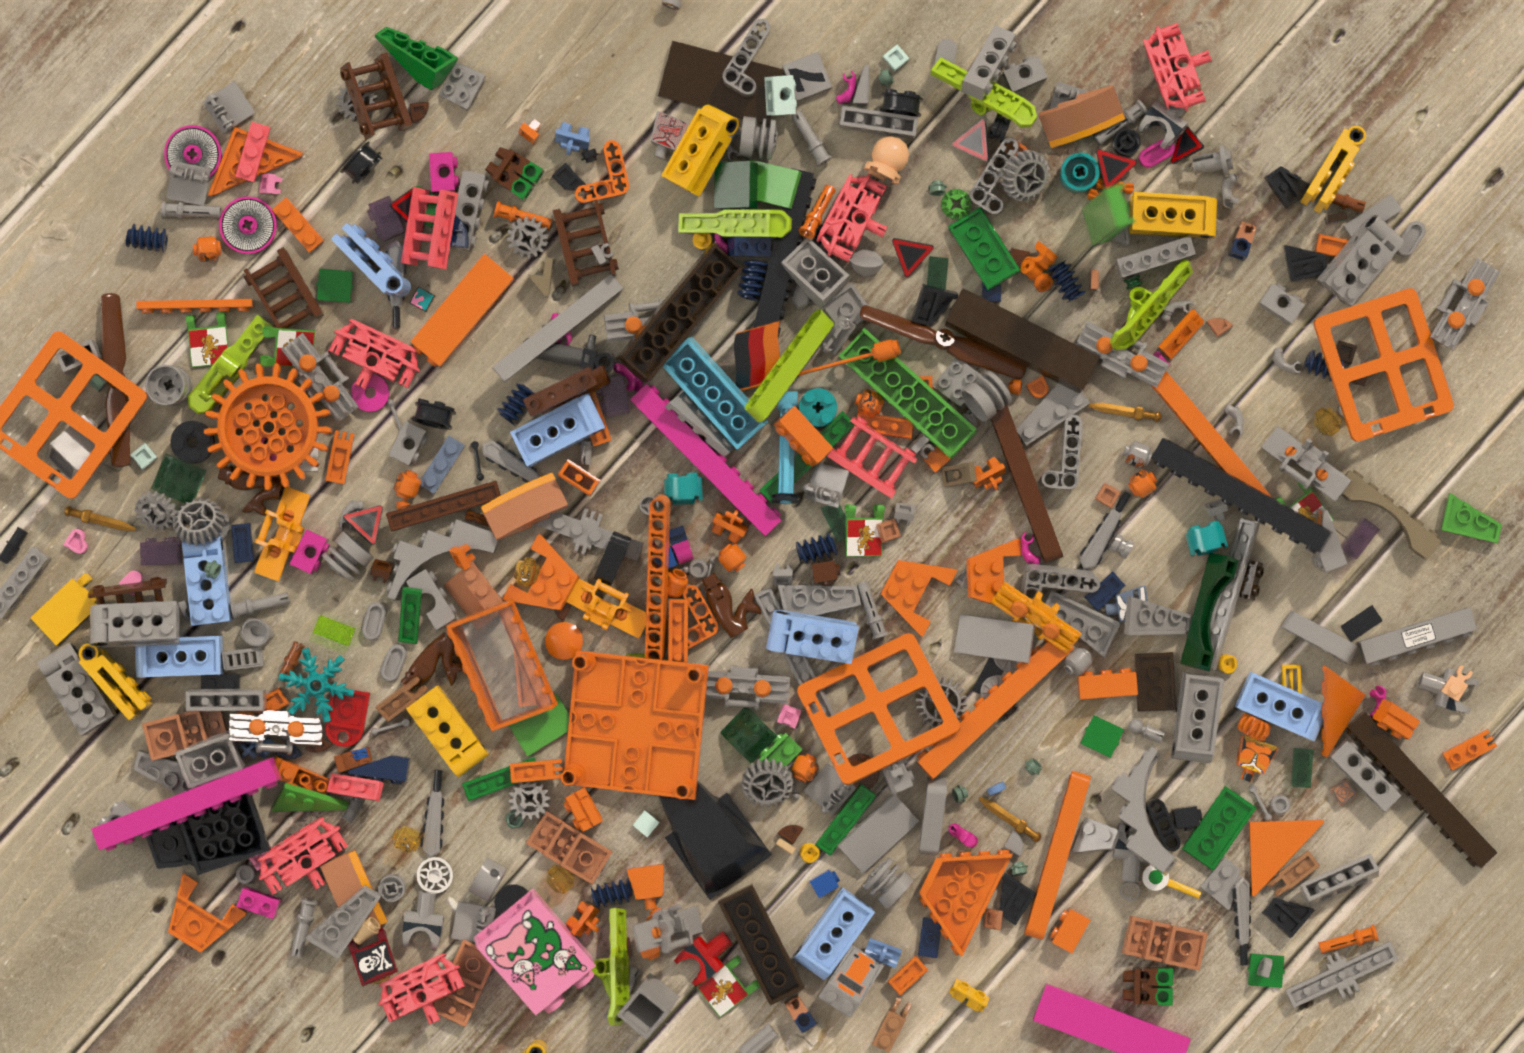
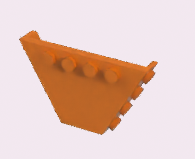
M998 850V854H990V851H978L979 855H971V852H960L959 856L952 857L951 853H942L940 857L935 859L919 892L921 896L918 899L924 907H929L931 913H929L934 923L939 922L942 927L940 932L945 939L949 938L953 945L950 947L956 956L959 954L961 957L963 956L1013 853H1009V850Z

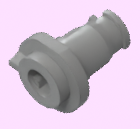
M1220 145V151L1203 154L1199 157L1192 156L1195 175H1198L1197 173H1210L1223 170L1224 175H1230L1229 170L1233 169L1230 148L1225 149L1224 145Z

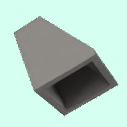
M84 415L81 416L93 426H96L92 419L86 418ZM69 426L49 444L46 457L68 479H72L95 448V444Z
M649 972L617 1016L644 1038L648 1039L669 1014L680 996Z

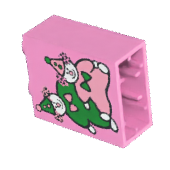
M534 888L474 937L477 949L535 1015L543 1009L546 1013L553 1012L563 1003L565 999L562 996L563 992L572 985L577 989L582 988L594 976L591 970L595 967L592 955L570 932L568 927Z

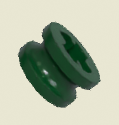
M1140 275L1124 280V283L1127 284V290L1143 284L1139 281Z

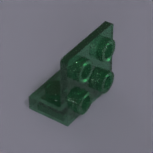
M165 453L151 489L161 494L164 493L166 496L183 503H191L193 499L195 500L206 470Z
M743 708L720 732L750 763H753L760 756L759 754L766 747H769L777 737L750 708Z

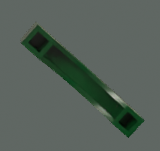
M1209 553L1180 664L1210 671L1214 656L1210 637L1212 613L1220 594L1234 579L1239 560L1225 555Z

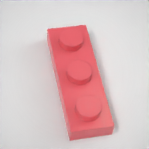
M251 122L236 172V178L255 183L271 127Z
M331 773L327 792L379 802L384 783Z

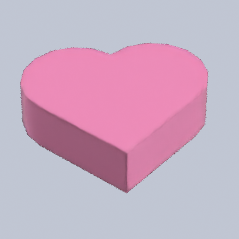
M80 529L73 530L63 545L77 554L85 553L88 549V544L85 541V532Z
M131 571L119 584L142 582V574L139 571Z

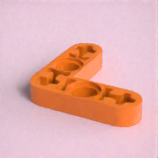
M607 141L603 147L609 180L579 186L574 193L578 203H590L596 199L599 201L622 196L627 193L629 181L621 147L617 141ZM609 145L617 148L614 151V156H619V159L608 160V158H612L611 152H607ZM613 163L620 164L621 171L619 173L611 171ZM624 176V178H620L621 184H625L623 191L615 188L618 185L617 178L613 180V177ZM600 185L605 186L607 189V194L604 196L599 195L596 191ZM590 187H593L595 198H592V194L587 195L585 199L578 196L581 190H584L586 193L591 191Z
M694 585L687 586L683 592V597L688 599V606L698 623L688 629V633L696 631L699 635L696 642H691L688 639V649L716 634L719 628L700 590ZM689 588L697 591L695 594L697 600L699 597L702 599V602H697L693 607L690 602H694L693 599L686 596ZM698 605L706 607V613L703 616H698L695 612V608ZM709 614L711 618L708 621L710 624H715L714 632L712 633L709 630H705V627H707L705 621L703 623L699 621V619H703Z

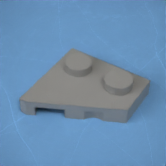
M1085 817L1072 852L1081 853L1115 849L1121 831Z
M1224 857L1200 887L1227 910H1230L1233 901L1232 889L1238 880L1240 869Z

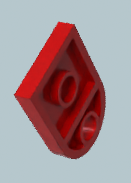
M355 690L353 697L343 695V700L335 693L334 697L330 695L329 705L333 708V711H328L331 721L326 722L325 731L332 743L337 746L348 747L356 744L362 738L371 693ZM342 731L346 732L349 736L348 741L345 743L340 742L338 739V735Z

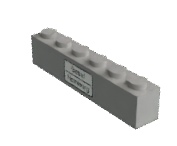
M1463 608L1357 641L1363 663H1369L1370 666L1380 664L1381 659L1388 658V661L1399 658L1400 653L1406 652L1409 655L1418 652L1417 648L1423 646L1425 649L1435 647V643L1443 641V643L1454 641V637L1461 635L1462 638L1473 635L1472 631L1477 630L1471 609Z

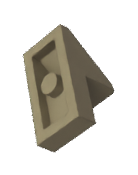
M545 257V262H541L540 273H543V276L528 274L546 298L550 297L554 259Z
M974 462L941 468L944 487L977 481Z

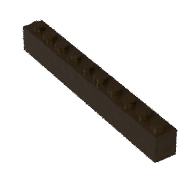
M1362 711L1347 725L1346 728L1349 730L1347 734L1354 741L1358 740L1362 744L1360 748L1367 755L1371 754L1375 758L1373 762L1380 769L1384 768L1388 772L1387 777L1393 783L1398 782L1401 786L1400 791L1406 797L1411 796L1413 798L1414 806L1419 811L1424 810L1428 814L1426 817L1428 821L1433 825L1437 824L1441 828L1439 832L1446 839L1450 838L1454 842L1452 846L1460 854L1463 852L1467 856L1466 861L1473 868L1475 866L1482 868L1498 853L1389 736L1377 726L1366 712Z

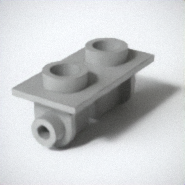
M841 314L822 341V351L825 353L831 352L836 355L856 328V325Z

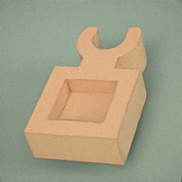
M1462 665L1456 670L1457 676L1450 675L1441 689V692L1455 701H1459L1468 686L1464 683L1465 679H1469L1472 676V671H1468L1465 676L1462 675L1461 671L1464 668Z

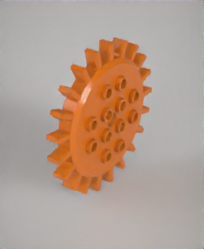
M276 363L273 366L272 377H264V369L261 364H256L257 378L251 380L248 379L247 373L240 369L238 373L243 383L237 388L234 387L232 382L226 379L223 381L225 387L231 392L226 399L217 394L212 395L214 401L222 404L219 413L206 411L205 415L207 417L218 419L217 428L205 429L204 434L208 436L218 435L219 443L211 445L207 449L210 453H216L223 449L226 454L217 463L218 468L222 469L230 462L236 465L230 479L236 481L243 471L249 473L246 486L252 489L254 487L257 476L264 477V488L267 491L272 489V477L280 476L283 487L288 488L289 480L287 473L294 470L297 477L304 480L306 476L300 466L305 461L317 468L320 465L316 459L310 456L314 448L320 451H328V447L323 443H318L317 438L319 433L331 434L332 429L327 426L319 427L318 419L331 415L329 409L316 411L314 404L321 401L325 396L320 392L309 398L305 392L312 386L313 381L308 378L300 387L296 386L294 381L298 375V370L294 368L289 372L286 380L279 377L281 365ZM264 395H269L268 401H263ZM248 403L252 404V408L250 410H246L245 408L246 404ZM290 403L295 405L293 410L288 409ZM272 412H277V417L271 418ZM256 420L260 421V425L258 427L254 426V422ZM299 420L303 421V425L301 427H297L296 425L297 421ZM268 422L274 424V430L270 433L264 431V425ZM238 429L243 430V433L240 436H238L236 433ZM281 429H285L286 431L285 435L283 436L279 434V431ZM265 437L268 438L267 444L262 443V439ZM246 446L251 447V451L249 453L245 452ZM289 446L294 447L292 453H289L287 450ZM273 454L277 456V459L275 461L270 460V457Z

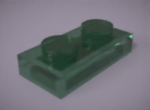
M929 256L927 285L946 289L949 258Z
M840 504L838 508L830 505L820 508L837 543L844 540L846 516Z
M1293 748L1290 786L1311 788L1313 749Z

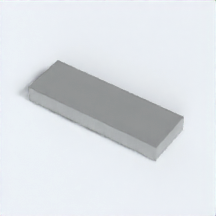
M1391 194L1343 227L1351 238L1364 221H1367L1371 216L1377 214L1383 221H1386L1402 209Z

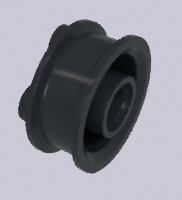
M886 89V92L881 94L884 97L883 108H880L879 111L921 117L919 107L920 102H923V98L920 95H916V92L904 91V93H897V90Z
M369 141L350 158L340 171L341 174L345 172L352 179V184H359L371 173L370 170L383 159L380 156L381 152L377 153L369 146Z
M418 399L415 402V406H417L415 416H412L411 420L432 428L452 430L453 427L450 424L452 416L456 415L455 408L445 406L446 404L443 402L434 401L433 404L429 403L428 400Z
M186 421L178 425L174 429L170 441L172 451L176 457L184 462L193 464L203 462L209 458L212 453L207 448L215 444L214 435L208 436L204 434V430L209 427L198 421ZM191 437H196L198 443L195 447L191 448L188 445V440Z

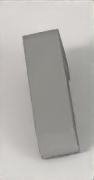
M758 19L754 22L723 72L724 84L744 97H751L756 92L755 81L745 75V72L770 33V24L765 19ZM762 25H765L766 31L762 30L758 38L756 36L758 33L757 26L761 27ZM748 41H755L757 46L755 49H748L746 43ZM744 57L747 62L745 65L740 66L736 63V59ZM734 73L737 78L735 81L729 82L726 79V75ZM745 83H750L753 86L750 92H745L742 89Z
M1013 138L1003 140L970 192L972 202L992 215H998L1003 210L1002 200L991 192L999 182L1001 175L1005 172L1002 168L1007 167L1006 161H1011V155L1015 156L1019 149L1017 141ZM1011 142H1013V147L1015 149L1009 150V152L1007 153V156H1010L1009 159H1007L1004 155L999 154L1000 151L1005 153L1007 149L1005 146L1006 143L1010 144ZM997 158H1002L1005 161V165L1002 168L994 166V161ZM987 174H991L995 178L994 182L990 185L984 183V177ZM975 191H982L984 198L976 201L973 198ZM998 201L1000 203L999 210L992 211L989 208L990 203Z
M1070 415L1064 421L1060 471H1047L1043 473L1040 480L1045 488L1071 490L1078 484L1082 438V420L1078 415ZM1072 419L1078 423L1074 427V433L1078 432V435H1067V432H1071L1072 426L1068 425V422L1072 421ZM1068 438L1076 440L1077 445L1075 448L1068 447ZM1067 457L1074 458V467H1068L1065 464ZM1046 475L1054 476L1055 482L1053 485L1046 484ZM1066 476H1071L1074 479V483L1070 487L1064 483Z
M1029 564L1024 570L1021 593L1026 595L1027 591L1035 590L1034 595L1027 596L1030 599L1034 598L1037 591L1041 592L1042 587L1091 593L1099 589L1100 581L1093 571ZM1031 572H1038L1035 578L1029 577ZM1051 574H1057L1054 580H1048V577ZM1070 576H1075L1076 579L1074 582H1067V579Z
M1290 610L1281 626L1288 632L1333 655L1334 658L1347 665L1351 663L1358 650V647L1352 642Z
M927 775L919 853L939 854L947 792L946 777L936 776L934 779H930Z

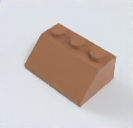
M471 562V567L466 570L462 569L444 584L445 588L467 616L504 602L475 562ZM497 610L471 620V622L479 631L498 617L499 612Z

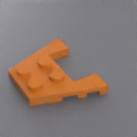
M538 534L530 549L546 557V561L528 593L510 584L503 600L508 601L513 598L515 603L561 611L580 577L546 539Z
M1013 539L966 559L969 598L992 604L991 600L1004 584L1003 557L1021 556L1020 539Z
M898 560L881 595L923 637L931 621L914 613L931 577L950 586L958 570Z
M183 873L168 933L201 953L245 917L248 912L232 904L222 920L189 900L199 882Z

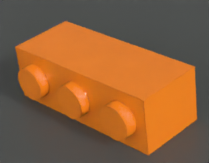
M795 406L788 409L773 424L776 427L777 433L785 437L789 441L790 447L798 451L802 456V460L806 464L811 465V467L818 464L833 449Z
M1131 668L1119 669L1120 673H1112V670H1101V674L1093 675V671L1085 672L1081 676H1077L1079 699L1138 695L1136 672H1131Z

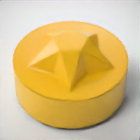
M695 233L693 236V244L697 249L705 250L712 243L710 234Z
M1229 654L1222 655L1219 659L1218 669L1225 674L1233 673L1237 668V659Z
M813 843L804 844L799 851L800 857L806 863L815 862L820 854L819 849Z

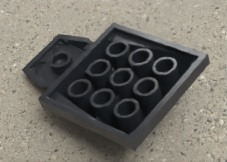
M698 781L695 800L658 796L672 827V833L666 836L665 839L709 900L772 855L728 793L718 798Z
M248 793L241 795L242 799L232 803L230 800L224 801V806L214 810L212 807L206 808V813L197 817L191 814L187 816L188 820L179 824L173 821L169 823L171 827L159 831V828L153 829V834L146 836L157 869L192 865L195 867L198 876L270 851L271 848L253 796H248Z

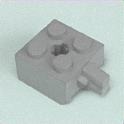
M906 758L881 770L892 795L913 786L912 781L915 779L911 770H907L904 765L907 763Z

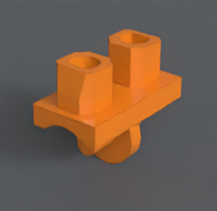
M993 457L986 461L990 470L983 473L980 466L975 467L977 481L973 482L975 488L984 485L986 490L991 487L995 491L999 490L997 484L1003 481L1001 475L1006 473L1004 464H1000Z
M737 509L734 513L726 511L725 515L717 512L712 521L714 523L712 532L721 535L725 528L731 531L728 539L734 543H737L741 537H744L748 527L741 524L743 518L737 516L739 513Z
M581 901L577 907V910L583 914L578 920L571 916L566 922L574 936L581 937L583 933L589 935L592 930L598 932L600 929L596 924L600 919L596 915L601 909Z

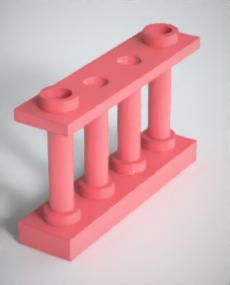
M413 187L401 263L417 266L418 260L428 261L427 266L439 269L447 268L459 193L439 190V196L429 195V190ZM427 203L437 204L435 215L426 214ZM424 222L434 223L432 234L423 233ZM421 241L431 242L429 253L419 252Z
M860 416L857 418L853 417L850 421L855 424L841 447L836 450L832 449L827 457L892 499L897 491L894 489V483L909 461L915 464L918 459L915 457L916 453L909 448L904 450L869 427L867 425L868 422ZM863 429L871 436L856 459L850 460L846 457V452L860 430ZM878 439L887 447L872 470L869 469L867 471L862 468V462ZM893 450H895L903 457L889 479L882 481L878 478V473Z

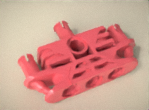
M1178 23L1161 29L1157 26L1156 31L1150 38L1143 40V44L1167 109H1169V106H1174L1189 111L1188 107L1206 102L1194 67L1212 62L1208 50L1190 56ZM1158 40V46H1150L1153 42H1156ZM1165 48H1167L1170 56H1167ZM1180 63L1188 64L1186 67L1183 68L1178 66ZM1173 64H1175V72H1173L1171 67ZM1177 81H1179L1182 89H1179ZM1177 96L1178 100L1173 101L1168 98Z
M850 174L839 193L816 240L823 243L829 257L834 255L849 262L853 251L837 243L841 245L846 243V247L852 246V250L855 251L866 230L881 238L886 233L888 227L872 220V217L880 203V196H883L887 189V185L872 179V174H868L866 177H852L853 174ZM851 183L860 184L858 189L850 185ZM865 189H868V190H870V191H872V192H875V193L879 194L880 196H877V198H875V197H874L875 194L871 193V194L869 195V194H868V191L865 190ZM862 195L860 201L856 204L859 196ZM853 211L854 213L852 214V220L849 221L848 218L851 212ZM862 217L865 219V222L859 224L855 219ZM844 227H846L845 230H844V232H843V234H842L841 237H840L839 235H840L842 229H843ZM826 235L833 237L831 243L825 238Z
M353 319L349 320L350 323L347 326L334 331L336 336L328 351L339 356L346 340H349V347H346V353H343L342 358L362 367L361 373L355 382V385L358 387L361 385L362 389L366 390L373 373L395 383V377H398L399 370L401 371L404 366L406 368L398 384L401 386L404 384V387L408 389L415 373H420L416 349ZM356 327L357 330L355 334H350V330ZM356 341V342H358V343H360V344L366 346V348H364V347H362V346H360V345H358V344H355V343H353V342ZM372 349L383 354L381 360L378 354L370 352V350ZM407 353H411L410 362L405 360ZM374 357L377 359V364L369 366L367 365V360ZM387 357H390L400 363L398 364L390 359H387Z
M320 817L272 847L270 851L263 853L257 858V861L261 863L259 880H264L272 895L277 893L273 885H275L278 891L283 888L273 874L275 871L280 875L279 877L283 880L286 887L307 875L314 889L320 888L319 884L323 886L326 882L316 868L336 855L331 851L332 848L327 845L326 838L329 837L337 852L343 850L341 846L344 849L348 846L338 831L341 827L323 821L324 817ZM320 825L326 831L320 833L317 827ZM270 858L271 862L273 863L269 867L266 864V859ZM304 858H309L310 865L303 868L301 861Z
M444 953L379 984V987H382V993L378 1006H383L389 1023L422 1008L429 1022L428 1024H433L441 1020L433 1002L465 987L458 972L460 966H455L451 961L447 960ZM441 962L442 964H444V967H446V969L441 970L438 963ZM439 977V979L432 982V979ZM388 985H390L392 989V993L390 995L388 993ZM423 985V988L416 989L417 986ZM407 992L406 995L400 997V994ZM422 992L426 995L425 1001L421 997Z

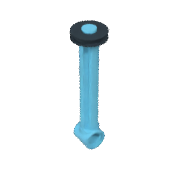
M786 391L779 400L778 410L780 411V417L791 407L795 406L797 408L798 391ZM779 435L778 494L771 495L774 497L772 502L796 504L800 502L797 500L800 495L794 494V450L790 447L789 441Z

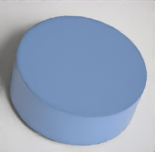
M1002 781L986 790L992 796L1005 790L1006 785Z

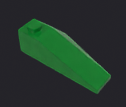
M385 27L375 34V38L418 83L429 90H433L443 83L458 60V57L442 47H430L426 45V41L420 39L418 42L409 39L407 34L389 27Z

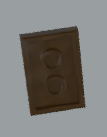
M1173 652L1134 654L1138 695H1136L1137 711L1176 710Z

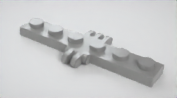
M586 508L581 520L556 512L550 514L549 518L534 523V525L574 538L572 542L575 545L573 553L577 554L579 547H582L581 556L585 555L586 550H591L592 545L606 550L613 533L599 527L603 514L599 513L597 520L594 519L595 511L591 512L590 518L586 517L589 510ZM631 539L624 557L638 561L644 543Z
M1387 941L1347 961L1344 956L1340 958L1337 951L1333 952L1336 958L1335 961H1333L1330 954L1327 955L1329 963L1326 966L1328 970L1285 989L1292 1007L1295 1008L1336 988L1342 999L1346 998L1344 990L1347 991L1349 996L1353 995L1350 988L1352 986L1356 993L1360 992L1355 979L1398 959L1391 942Z

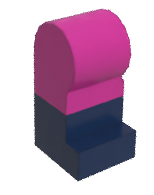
M684 526L671 529L669 539L679 564L693 560V554Z

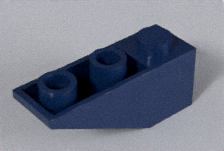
M391 755L349 770L348 774H353V777L363 779L364 776L372 777V780L383 782V779H390L391 783L402 785L403 781L406 782L408 780L411 758Z

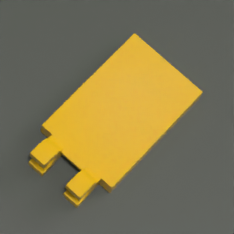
M84 573L78 581L72 578L30 617L56 646L90 616V607L97 605L96 598H88L89 591L84 587L93 579L88 573Z

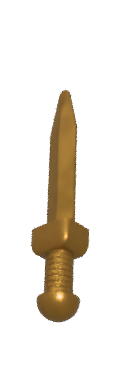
M1108 403L1088 404L1090 408L1100 412L1133 417L1137 421L1145 418L1159 422L1162 418L1159 411H1144V408L1139 406L1132 408Z
M67 506L64 509L65 516L69 517L70 515L81 518L83 523L89 524V522L117 530L136 531L135 527L124 521L92 513V510L85 509L80 511L73 509L72 506Z
M983 797L978 798L989 811L1013 826L1016 832L1025 833L1033 839V842L1040 841L1041 833H1037L1028 827L1025 820L1018 819L993 801Z

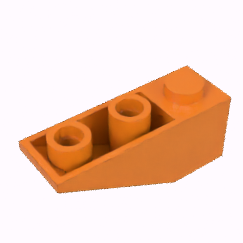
M275 756L274 761L281 781L321 794H327L329 778L294 762Z

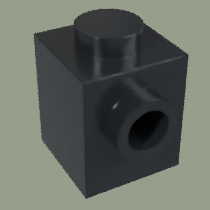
M1192 805L1172 809L1176 829L1184 828V831L1195 830V826L1200 825L1199 821L1202 820L1201 809H1197V806Z

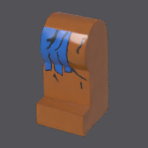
M369 747L334 756L338 773L373 762Z

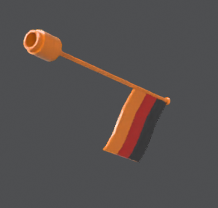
M780 321L736 333L734 339L736 386L741 391L759 387L779 360L778 328ZM892 339L874 343L871 353L804 370L798 376L871 356L877 359L878 362L897 358V355L901 354L898 340Z

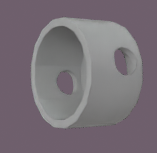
M487 857L475 877L469 892L485 901H490L507 868Z

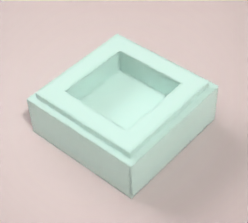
M898 44L883 56V59L894 72L909 61V57Z
M146 443L130 455L142 470L158 458Z
M644 811L633 826L648 837L660 822L647 811Z

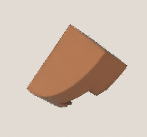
M1212 318L1206 321L1216 337L1233 327L1229 321L1221 318Z

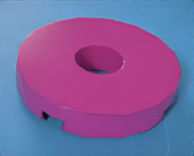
M372 374L366 390L362 389L361 385L360 387L356 386L354 382L351 396L359 406L358 408L366 412H374L384 408L390 396L389 387L384 379ZM368 388L375 389L376 394L373 398L369 399L366 397L365 391Z

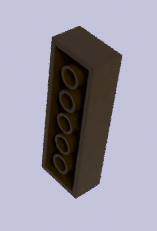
M753 883L718 900V904L769 1005L771 1006L804 989V984Z

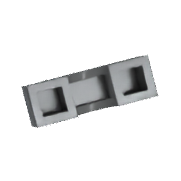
M425 569L406 582L410 588L422 589V595L429 593L435 598L436 604L434 609L426 615L434 628L439 630L457 619L455 614L458 612L452 603L448 604L445 599L448 596L443 587L439 588L435 583L438 579L433 571L429 572Z

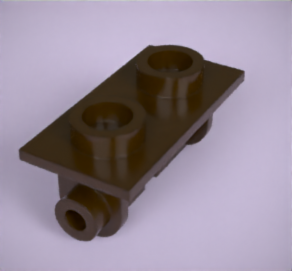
M1249 560L1244 576L1249 578V580H1243L1240 598L1247 599L1248 596V599L1255 601V598L1258 597L1260 592L1258 584L1264 573L1263 563L1258 561L1255 563V561Z

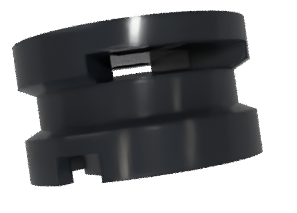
M997 113L988 138L998 139L999 137L1002 143L1011 120Z
M1128 128L1120 130L1113 139L1114 151L1124 157L1134 155L1141 145L1139 134L1135 130Z

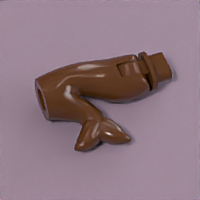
M230 465L229 467L226 466L219 469L218 479L225 481L226 485L229 484L235 489L247 491L263 488L247 503L242 510L244 513L256 511L258 514L266 516L265 511L267 509L263 502L265 500H279L283 495L285 487L281 484V479L278 476L272 477V489L267 491L264 488V477L257 476L255 485L251 489L246 487L249 473L243 471L240 477L234 481L230 479V476L236 466Z
M715 573L701 580L705 586L704 591H706L710 606L730 638L749 629L746 621V614L748 612L761 614L759 606L753 603L754 591L752 588L745 595L737 607L735 615H733L732 596L727 586L721 583L722 580H718Z
M443 632L434 639L415 659L408 672L405 673L406 676L401 680L403 685L416 676L420 679L418 684L410 689L411 691L417 686L420 687L421 684L427 682L433 676L440 655L442 656V664L451 686L456 681L457 673L463 671L462 663L453 662L455 645L447 633Z

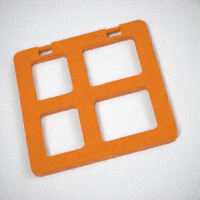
M1408 288L1320 316L1314 320V329L1350 437L1353 441L1360 442L1452 411L1454 403L1433 340L1430 337L1431 334L1417 292L1414 289ZM1403 304L1407 307L1418 345L1400 352H1394L1381 312ZM1366 317L1379 352V358L1344 369L1330 329L1333 326ZM1423 359L1436 394V400L1413 407L1399 368L1403 364ZM1383 371L1386 373L1398 411L1395 414L1363 424L1360 421L1349 388V382ZM1431 406L1433 412L1425 415L1423 408ZM1379 423L1381 430L1372 432L1371 425Z
M56 331L45 343L0 406V449L67 498H76L147 400V393L61 331ZM63 349L79 360L83 367L63 395L56 399L40 388L36 381L58 350ZM96 374L129 396V401L106 432L100 431L72 410V405ZM29 396L45 407L49 414L29 442L22 446L5 434L2 428L24 397ZM62 421L95 444V448L72 479L66 478L38 457L39 451ZM5 439L13 444L10 450L2 445ZM53 473L61 478L58 484L49 479Z
M910 633L904 634L852 659V664L844 663L799 685L797 689L798 696L840 780L845 785H851L958 733L960 730V723L915 636ZM902 651H907L918 674L883 692H879L868 672V668ZM850 676H855L866 699L831 717H827L816 697V693ZM925 688L936 706L943 723L911 740L904 741L887 706ZM813 703L816 704L819 710L814 714L809 707ZM873 713L891 748L857 766H851L835 735V731ZM838 754H841L844 763L840 765L834 757Z

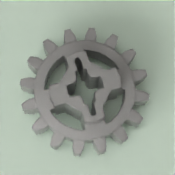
M359 80L358 87L365 86L363 81ZM347 87L345 89L339 88L342 93L341 95H336V98L340 100L336 105L342 106L339 112H346L344 117L347 119L351 116V120L354 122L357 115L350 112V110L354 109L350 95L348 101L345 102V96L348 93ZM375 91L361 94L364 104H366L368 99H370L369 104L375 103L374 100L378 99L377 95H372Z
M525 216L524 221L518 218V224L513 222L511 224L513 229L507 231L511 234V236L507 237V240L512 242L509 248L514 247L513 253L520 252L521 258L524 254H527L528 259L531 258L532 254L537 257L539 255L538 251L543 252L545 250L543 246L548 245V242L544 240L549 237V234H544L547 227L542 228V221L536 223L535 217L531 221L528 216ZM517 229H519L520 233L518 238H516ZM527 235L531 236L532 238L529 240L525 239L524 236ZM538 236H540V242H539V245L537 246V245H536V244H537V243H536V238H538Z
M148 491L146 495L142 494L137 500L134 511L138 512L136 518L142 519L141 524L147 523V528L153 526L155 531L158 527L164 530L165 527L169 528L173 523V517H175V511H177L174 509L176 505L170 504L171 498L165 499L164 493L159 496L157 491L153 495Z
M528 781L525 785L519 782V788L513 787L515 793H509V797L512 799L508 800L509 805H513L510 811H516V818L521 815L522 821L529 818V821L532 822L533 817L540 820L539 814L545 816L546 812L544 809H549V804L546 802H550V797H545L548 795V790L543 791L544 785L537 786V781H534L533 784H530V781ZM540 795H541V797H542V804H541V805H540V803L537 801V799L539 798ZM517 797L522 801L519 807L516 803ZM531 798L533 799V803H531V802L526 803V799H528V800H530Z

